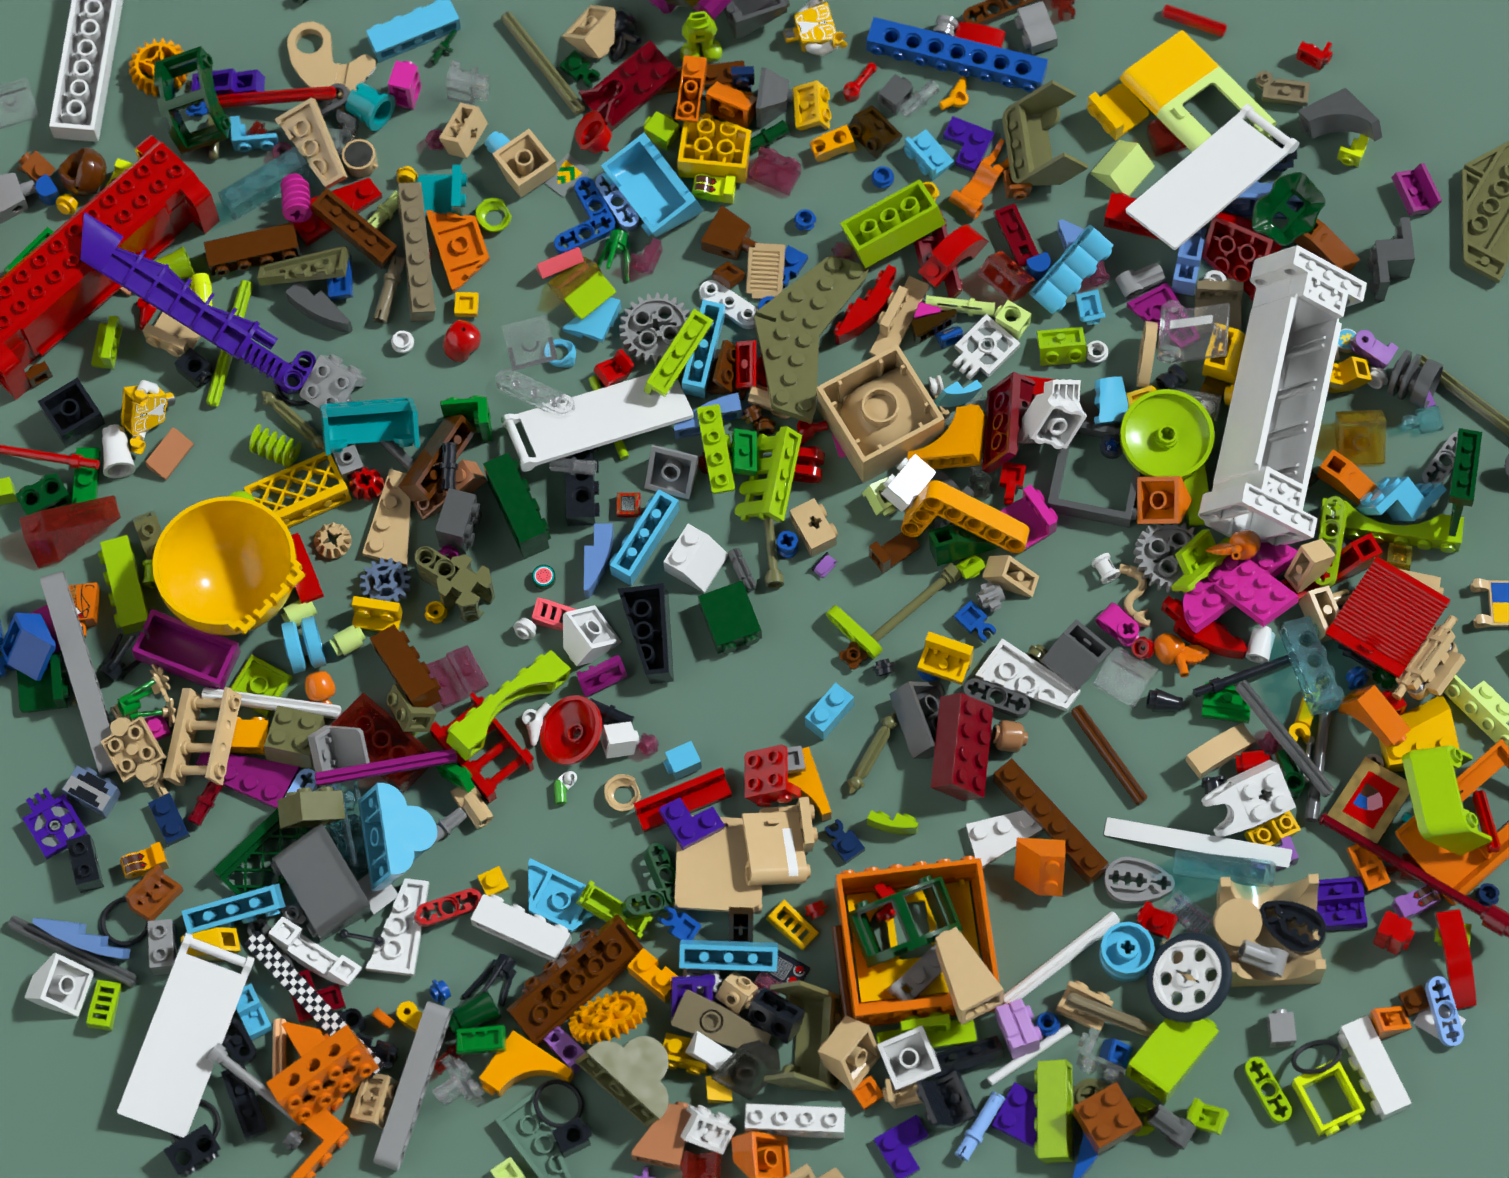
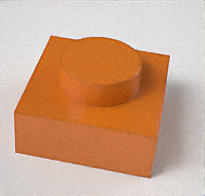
M871 1075L862 1080L854 1091L850 1090L863 1110L884 1098L883 1092Z

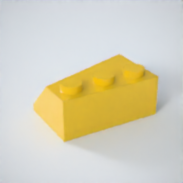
M700 113L698 122L684 121L677 161L678 177L694 178L697 174H707L726 178V175L736 176V183H746L751 130L728 121L721 122L714 119L713 115L708 113Z
M1443 694L1400 715L1411 729L1406 734L1407 739L1398 746L1391 745L1386 747L1379 739L1385 768L1393 773L1405 771L1402 756L1412 750L1448 745L1460 749L1451 709Z

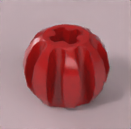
M363 467L361 472L355 471L351 475L353 480L349 481V489L358 500L364 498L365 502H371L372 497L378 498L382 494L380 489L384 488V481L380 477V473L375 469L369 471L368 467Z

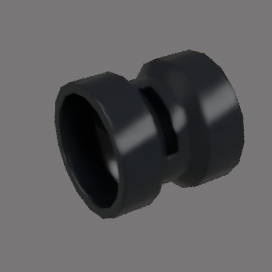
M1173 364L1168 368V372L1161 373L1156 377V382L1160 389L1176 390L1178 386H1183L1188 382V377L1179 365Z

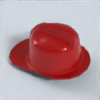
M591 111L578 123L575 138L581 150H587L594 154L602 150L609 152L608 144L612 138V131L605 124L601 113Z

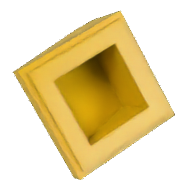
M706 1076L708 1104L732 1102L731 1077Z

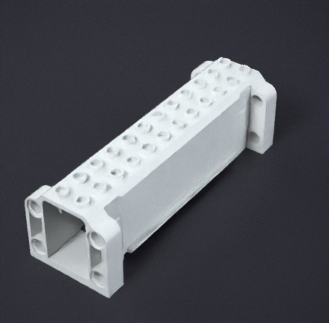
M1298 245L1254 260L1250 282L1256 286V292L1215 472L1212 492L1203 494L1198 514L1204 520L1206 526L1228 537H1231L1237 531L1248 529L1259 535L1261 543L1269 542L1275 546L1280 544L1288 545L1314 538L1318 518L1304 512L1303 506L1342 326L1339 318L1344 316L1345 307L1363 302L1367 285L1366 282Z

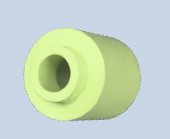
M298 600L284 607L285 613L281 614L285 623L294 621L297 627H299L302 618L315 616L318 613L312 601L301 604V601Z
M351 625L334 634V638L329 641L337 656L342 654L345 656L364 646L363 640L366 637L360 626L355 628L354 625Z

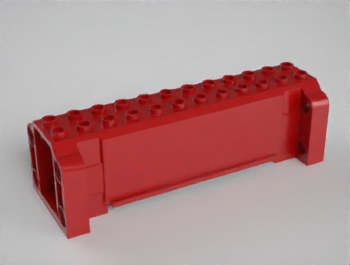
M149 135L135 148L138 161L120 174L0 279V385L15 400L32 387L24 369L38 358L37 355L40 354L43 357L122 287L80 260L84 213L89 214L124 236L117 246L118 248L140 255L144 249L146 253L143 257L151 260L175 241L174 237L190 223L193 222L206 234L220 222L208 188L177 155L152 135Z

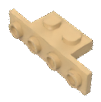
M909 276L904 287L899 286L896 293H891L887 303L889 307L886 312H881L877 322L880 324V333L870 350L871 355L876 356L897 344L900 346L911 321L914 319L918 303L923 301L929 289V284Z

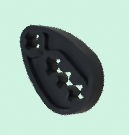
M1282 900L1267 901L1260 907L1259 912L1266 929L1274 939L1291 952L1311 954L1323 945L1327 929L1323 917L1316 910L1303 904ZM1275 908V913L1278 917L1271 916L1268 919L1265 910ZM1295 919L1297 926L1302 928L1304 925H1307L1308 932L1313 934L1315 931H1318L1317 934L1320 939H1314L1310 942L1307 934L1303 933L1302 936H1299V931L1296 928L1288 930L1286 922H1292Z

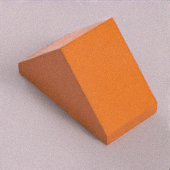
M1403 1006L1375 1008L1371 1010L1368 1016L1380 1040L1412 1029Z

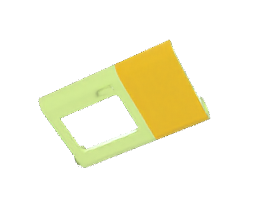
M1183 30L1134 63L1119 78L1191 152L1212 135L1183 107V104L1209 85H1214L1239 110L1246 104H1249L1254 108V112L1273 126L1277 124ZM1252 122L1254 125L1253 128H1255L1265 137L1271 136L1261 127Z

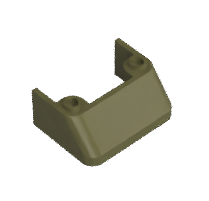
M1051 80L1006 108L1002 120L1013 182L1017 184L1031 183L1032 186L1061 185L1088 169L1087 164L1064 152L1052 158L1048 130L1059 122V107L1076 97V92Z
M801 980L770 985V990L786 995V1000L805 1010L800 1031L796 1034L794 1064L785 1065L781 1070V1074L764 1076V1081L787 1089L838 1090L842 1082L824 1067L818 1050L822 1043L833 1033L835 1027L843 1020L840 995Z

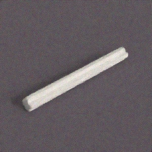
M205 687L202 690V698H222L224 690ZM237 692L242 695L241 706L276 711L279 705L324 715V718L339 719L342 712L339 705Z
M1113 911L1107 914L1004 994V1004H1009L1014 1000L1025 997L1096 942L1110 927L1120 922L1117 914Z

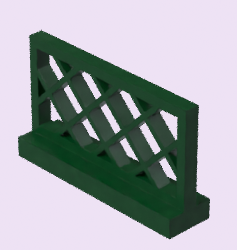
M1463 428L1458 430L1448 502L1452 503L1448 536H1456L1463 507H1472L1474 502L1482 432Z
M277 808L213 869V874L235 895L242 894L238 889H244V893H246L247 889H260L271 886L264 885V872H273L272 869L264 868V855H277L282 851V839L298 840L303 835H299V829L304 834L309 831L306 827L296 828V835H282ZM279 830V835H273ZM268 839H279V852H264L265 842ZM262 846V852H255ZM251 855H262L261 868H247V859ZM233 872H244V885H233L227 878ZM247 872H261V885H247ZM280 875L276 884H280L281 887L286 880L281 878Z

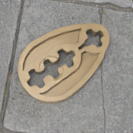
M1145 321L1139 350L1136 387L1145 388L1150 384L1158 323Z

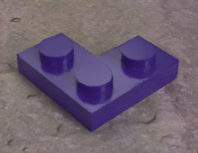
M952 116L943 139L963 146L955 166L976 173L994 137V132Z
M679 797L659 808L660 815L682 850L725 828L724 823L713 806L691 816Z
M914 1115L874 1138V1142L895 1178H908L920 1171L909 1149L929 1138V1135L918 1116Z

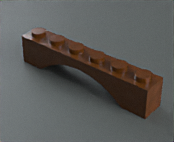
M1012 758L994 772L993 782L1011 801L1023 809L1051 839L1065 840L1066 859L1089 886L1106 872L1109 862Z

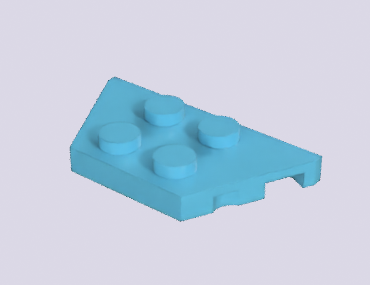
M531 858L529 859V913L533 915L538 914L554 925L560 924L571 933L595 916L575 904L584 890L585 884Z

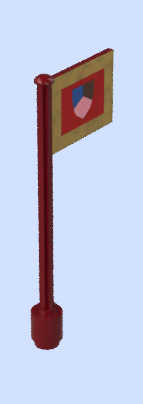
M1365 756L1329 813L1321 815L1319 824L1330 828L1474 912L1483 920L1482 926L1501 937L1506 936L1509 938V912L1495 904L1491 907L1479 904L1378 845L1409 797L1410 792L1406 779Z

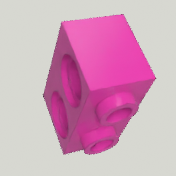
M395 61L388 82L389 92L395 98V105L414 110L422 87L418 66L409 61Z

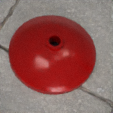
M572 695L559 700L549 709L541 726L540 742L545 755L550 760L560 765H573L581 762L592 753L598 744L602 732V717L596 704L586 697Z

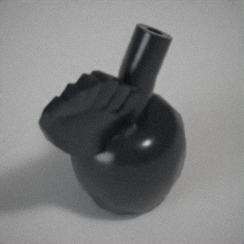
M624 8L615 9L614 44L611 46V58L614 62L626 54L630 43L640 45L642 41L641 37L634 35L636 31L635 18Z

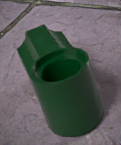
M1284 749L1279 750L1271 755L1270 759L1279 764L1286 784L1290 782L1298 784L1299 788L1292 789L1288 786L1293 800L1298 799L1302 795L1305 779Z

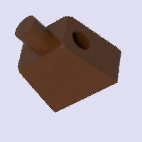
M721 206L701 239V250L731 260H737L742 250L748 253L749 247L755 248V243L758 242L750 239L751 226L747 222Z

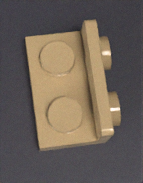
M377 1073L372 1078L366 1077L363 1079L350 1118L354 1121L375 1124L379 1128L384 1129L399 1082L389 1075Z

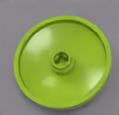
M1172 389L1155 390L1139 397L1126 411L1120 428V442L1125 457L1137 471L1147 477L1181 476L1184 479L1193 475L1208 460L1215 437L1213 422L1206 408L1191 395Z

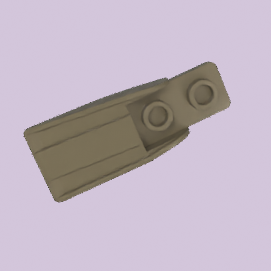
M691 990L684 992L671 1021V1025L693 1034L698 1031L712 1041L738 1049L740 1047L758 1056L763 1055L771 1038L769 1033L750 1025L749 1021L737 1013Z

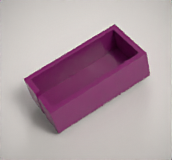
M151 609L143 626L145 633L140 632L132 649L135 660L151 666L155 664L158 668L162 667L163 671L204 687L224 690L241 653L239 643L220 635L196 630L179 619Z

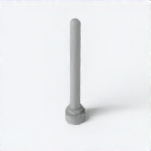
M218 1042L206 1058L213 1064L216 1062L218 1065L220 1063L295 1122L277 1102L271 1090L228 1057V1053L225 1051L226 1048Z

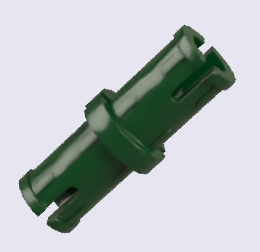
M782 120L768 129L764 128L760 130L759 134L752 137L749 154L766 145H772L773 141L790 133L785 121Z

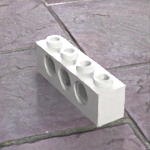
M746 1104L745 1133L754 1131L791 1137L844 1139L845 1108Z

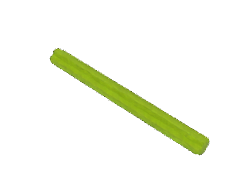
M246 280L240 282L233 309L234 307L237 308L234 315L244 318L253 288L252 282ZM222 349L206 399L207 405L213 407L219 406L233 356Z

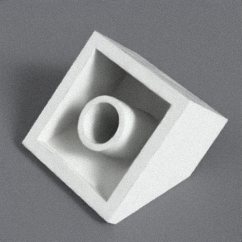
M687 524L663 561L664 571L705 593L729 554L708 534Z

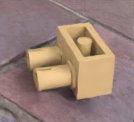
M1328 585L1308 591L1299 600V605L1316 644L1332 640V638L1325 635V632L1340 612L1338 606L1344 605L1350 595L1345 596V594L1350 593L1348 589L1332 593Z

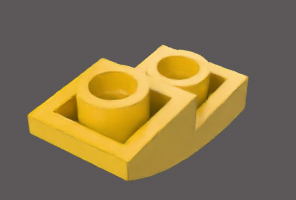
M1289 810L1261 825L1247 830L1244 836L1248 842L1275 846L1280 843L1282 838L1292 837L1300 832L1301 829Z

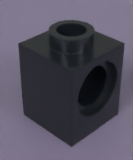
M191 347L174 363L177 372L197 389L202 384H206L213 374L211 364ZM193 367H201L197 372H191Z
M579 1118L553 1130V1135L564 1158L591 1146L589 1138L592 1137V1133L587 1123L582 1125ZM572 1132H578L581 1135L580 1139L576 1142H570L567 1137Z

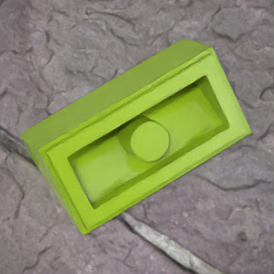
M597 271L566 296L564 300L577 318L584 319L615 294L616 290L604 275Z

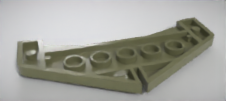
M1509 141L1466 163L1461 171L1462 261L1469 269L1498 284L1505 274L1509 257Z
M828 256L756 311L754 324L770 403L774 411L810 424L812 423L816 412L819 337L855 291L863 285L870 267L865 268L864 265L838 256Z

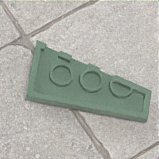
M535 1091L496 1119V1123L538 1178H571L550 1126L540 1120L535 1112L533 1104ZM538 1100L540 1111L545 1116L540 1101Z

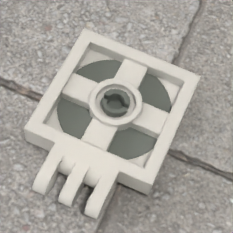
M986 314L955 344V349L961 355L952 365L958 368L964 363L959 369L962 374L970 368L971 370L966 375L969 380L979 371L989 378L1020 347V342Z

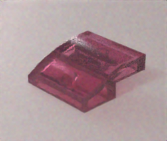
M468 645L448 652L442 659L426 664L431 672L429 677H435L441 687V690L438 692L442 699L440 703L443 708L459 703L469 698L472 692L476 694L489 685Z

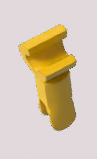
M1306 686L1295 722L1288 731L1296 742L1298 740L1297 736H1300L1303 742L1309 743L1311 734L1309 728L1320 698V690L1315 692L1309 690V687ZM1305 699H1309L1315 702L1314 704L1305 702Z

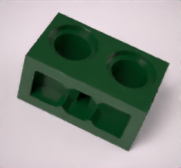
M57 472L44 475L38 482L22 487L15 494L31 525L72 503V499ZM52 488H58L56 493L48 494ZM37 499L34 505H27L30 500Z

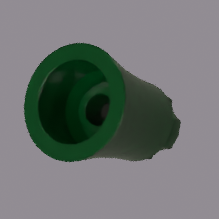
M481 990L463 1004L453 1008L449 1025L456 1035V1029L475 1028L486 1022L501 1018V1014L488 990L486 993H482Z

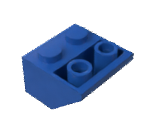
M15 613L0 649L8 665L36 681H41L44 671L48 668L50 657L55 652L56 644L41 614Z

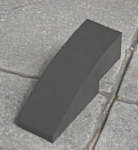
M296 282L285 291L288 301L308 318L334 330L346 333L353 331L351 321L321 290L313 295L301 282Z

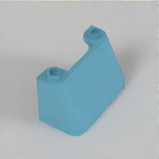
M642 133L601 165L605 171L603 177L610 186L615 184L643 220L644 224L641 227L648 236L653 234L657 237L704 211L645 133Z

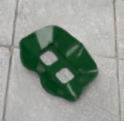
M1302 172L1280 176L1274 181L1271 191L1259 198L1255 203L1252 229L1257 233L1266 235L1277 244L1288 246L1297 237L1313 230L1318 214L1325 206V198L1308 176ZM1293 195L1304 202V206L1298 212L1293 211L1286 204ZM1278 212L1282 213L1289 220L1283 229H1279L1271 221Z

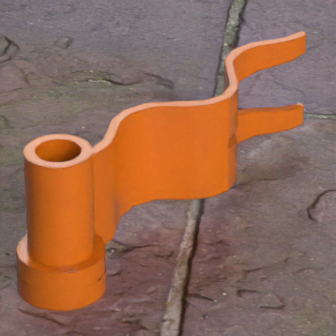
M1002 138L997 143L993 152L981 161L972 180L961 192L954 190L949 197V202L966 211V215L973 219L980 215L984 207L981 201L991 192L1001 172L1009 167L1008 158L1002 163L991 167L998 158L1005 142Z

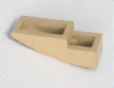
M1241 723L1187 754L1185 761L1198 778L1201 779L1214 769L1221 768L1234 759L1235 755L1241 754V752L1253 746L1257 741L1245 725Z

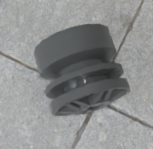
M1406 349L1393 367L1387 394L1395 396L1399 390L1398 398L1403 400L1408 392H1411L1410 403L1426 409L1430 402L1426 400L1427 395L1430 391L1433 397L1442 376L1444 364L1428 359L1421 367V355L1416 354L1412 359L1413 352Z

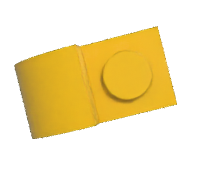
M1351 356L1338 364L1334 363L1328 388L1329 392L1340 393L1350 391L1372 381L1367 360Z

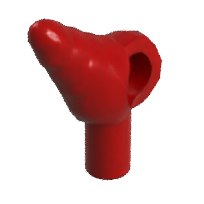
M139 298L137 301L138 308L140 309L139 328L143 330L157 308Z
M799 420L797 432L802 435L800 447L813 438L816 432L828 430L827 422L813 423L812 421L810 424Z

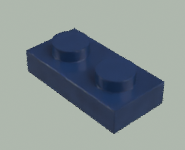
M170 793L148 803L168 847L190 837Z

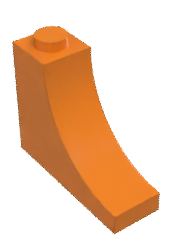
M1375 685L1352 691L1335 705L1340 714L1350 715L1360 721L1386 747L1391 745L1398 746L1407 739L1406 734L1411 730Z

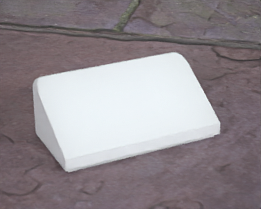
M696 1031L685 1053L699 1062L706 1063L708 1068L719 1075L730 1077L735 1055Z

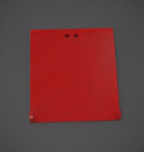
M1376 556L1335 620L1325 632V635L1400 678L1445 608L1448 607L1451 599Z

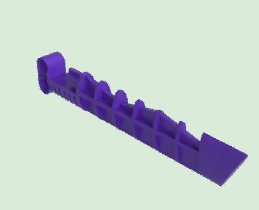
M84 213L81 261L238 360L240 358L245 360L244 364H251L252 369L256 367L259 369L260 374L262 372L267 374L266 378H273V382L279 385L285 393L294 394L303 386L316 363L313 353L301 351L293 359L292 363L289 364L251 340L253 338L270 350L278 340L277 337L259 327V322H253L234 315L237 311L235 307L229 313L208 305L215 294L211 293L205 303L188 287L192 281L190 278L185 284L169 268L168 264L164 265L143 257L146 253L144 249L140 255L118 248L117 246L124 236L89 214ZM300 358H304L309 362L308 368L300 366ZM288 377H293L296 379V387H291L288 385Z

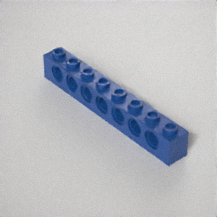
M873 17L866 40V51H870L874 55L891 56L898 61L907 60L919 66H932L940 71L948 70L964 77L973 76L984 82L993 81L1001 83L1005 87L1014 86L1030 93L1043 86L1048 67V59L876 17ZM893 39L895 42L889 43L887 40ZM911 44H914V45H917L918 47H916V48H910V47H908V46L911 45ZM931 50H938L939 52H938V53H931L930 51H931ZM959 55L961 56V58L954 59L952 58V56ZM980 60L983 63L975 64L974 61ZM996 66H1003V67H1005V68H1004V69H997V68H995V67H996ZM1024 71L1026 74L1020 75L1017 72Z

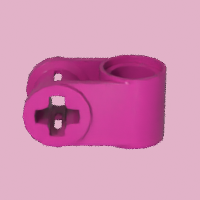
M1113 602L1095 619L1097 625L1103 631L1110 634L1125 647H1132L1133 642L1139 638L1138 623Z

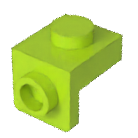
M1194 1098L1192 1104L1187 1109L1186 1120L1194 1124L1198 1130L1221 1135L1229 1112L1223 1108L1204 1104L1200 1099Z

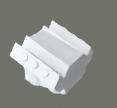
M1055 379L1044 382V393L1036 395L1022 417V427L1018 432L1017 443L1051 444L1055 449H1067L1087 417L1079 402L1081 380Z

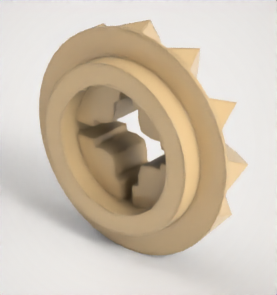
M334 522L328 525L323 524L322 528L316 531L314 539L315 548L318 553L329 559L345 555L352 543L349 530L343 524L340 525ZM329 533L333 537L338 536V538L336 539L337 547H335V545H333L331 542L327 543L329 541Z

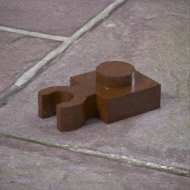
M1436 983L1435 986H1432V989L1438 988L1439 985ZM1422 985L1398 994V998L1408 1018L1430 1009L1426 991H1424ZM1440 997V998H1438V999H1435V1001H1436V1002L1442 1001V1000L1444 999V997H1442V998Z

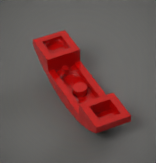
M1460 909L1437 912L1435 915L1438 933L1442 940L1448 981L1456 1009L1476 1006L1473 966Z

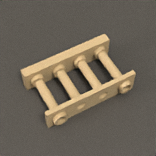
M225 687L222 698H202V695L193 689L182 688L163 774L164 779L176 786H184L187 775H205V778L215 784L223 785L242 695L229 687ZM201 708H220L218 720L198 721ZM215 730L213 743H194L196 731ZM191 753H210L208 765L189 766Z

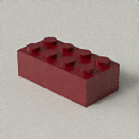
M964 693L940 697L931 779L932 789L961 801L984 798L993 706Z

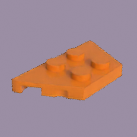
M427 210L426 214L452 293H454L489 262L490 258L476 216H459L456 213L448 212L447 214L434 213L433 210Z

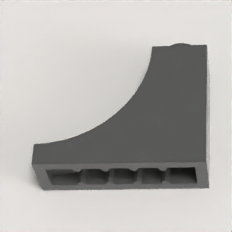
M1346 88L1298 110L1300 118L1298 120L1299 128L1312 139L1334 132L1359 133L1368 136L1373 141L1383 138L1379 119Z

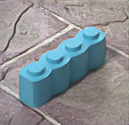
M1092 225L1087 226L1075 242L1066 249L1060 259L1051 266L1045 276L1035 284L1029 295L1051 314L1060 312L1066 305L1065 300L1067 297L1076 294L1080 290L1083 279L1089 278L1095 273L1098 262L1106 260L1111 255L1113 244Z

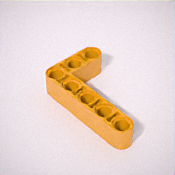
M938 480L930 481L907 507L901 526V531L906 536L918 537L938 515L1012 553H1022L1025 550L1029 535V527L1026 524Z

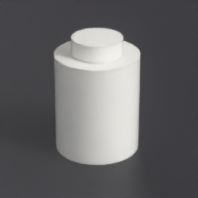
M1258 626V628L1252 630L1245 655L1248 660L1260 664L1269 661L1276 636L1271 628Z

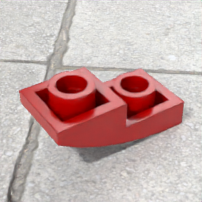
M959 22L954 37L1001 48L1006 33L1003 30L986 25Z

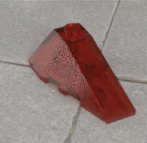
M112 495L39 511L19 518L24 540L37 567L40 569L62 561L67 557L68 553L76 547L80 548L87 539L94 534L102 532L120 519L121 516L116 497Z

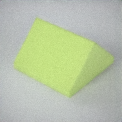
M1119 140L1091 171V175L1114 192L1124 193L1130 197L1155 166L1138 143Z

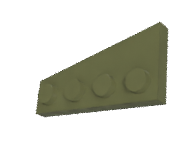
M342 246L262 265L259 267L257 279L261 286L345 277L349 251L347 246Z

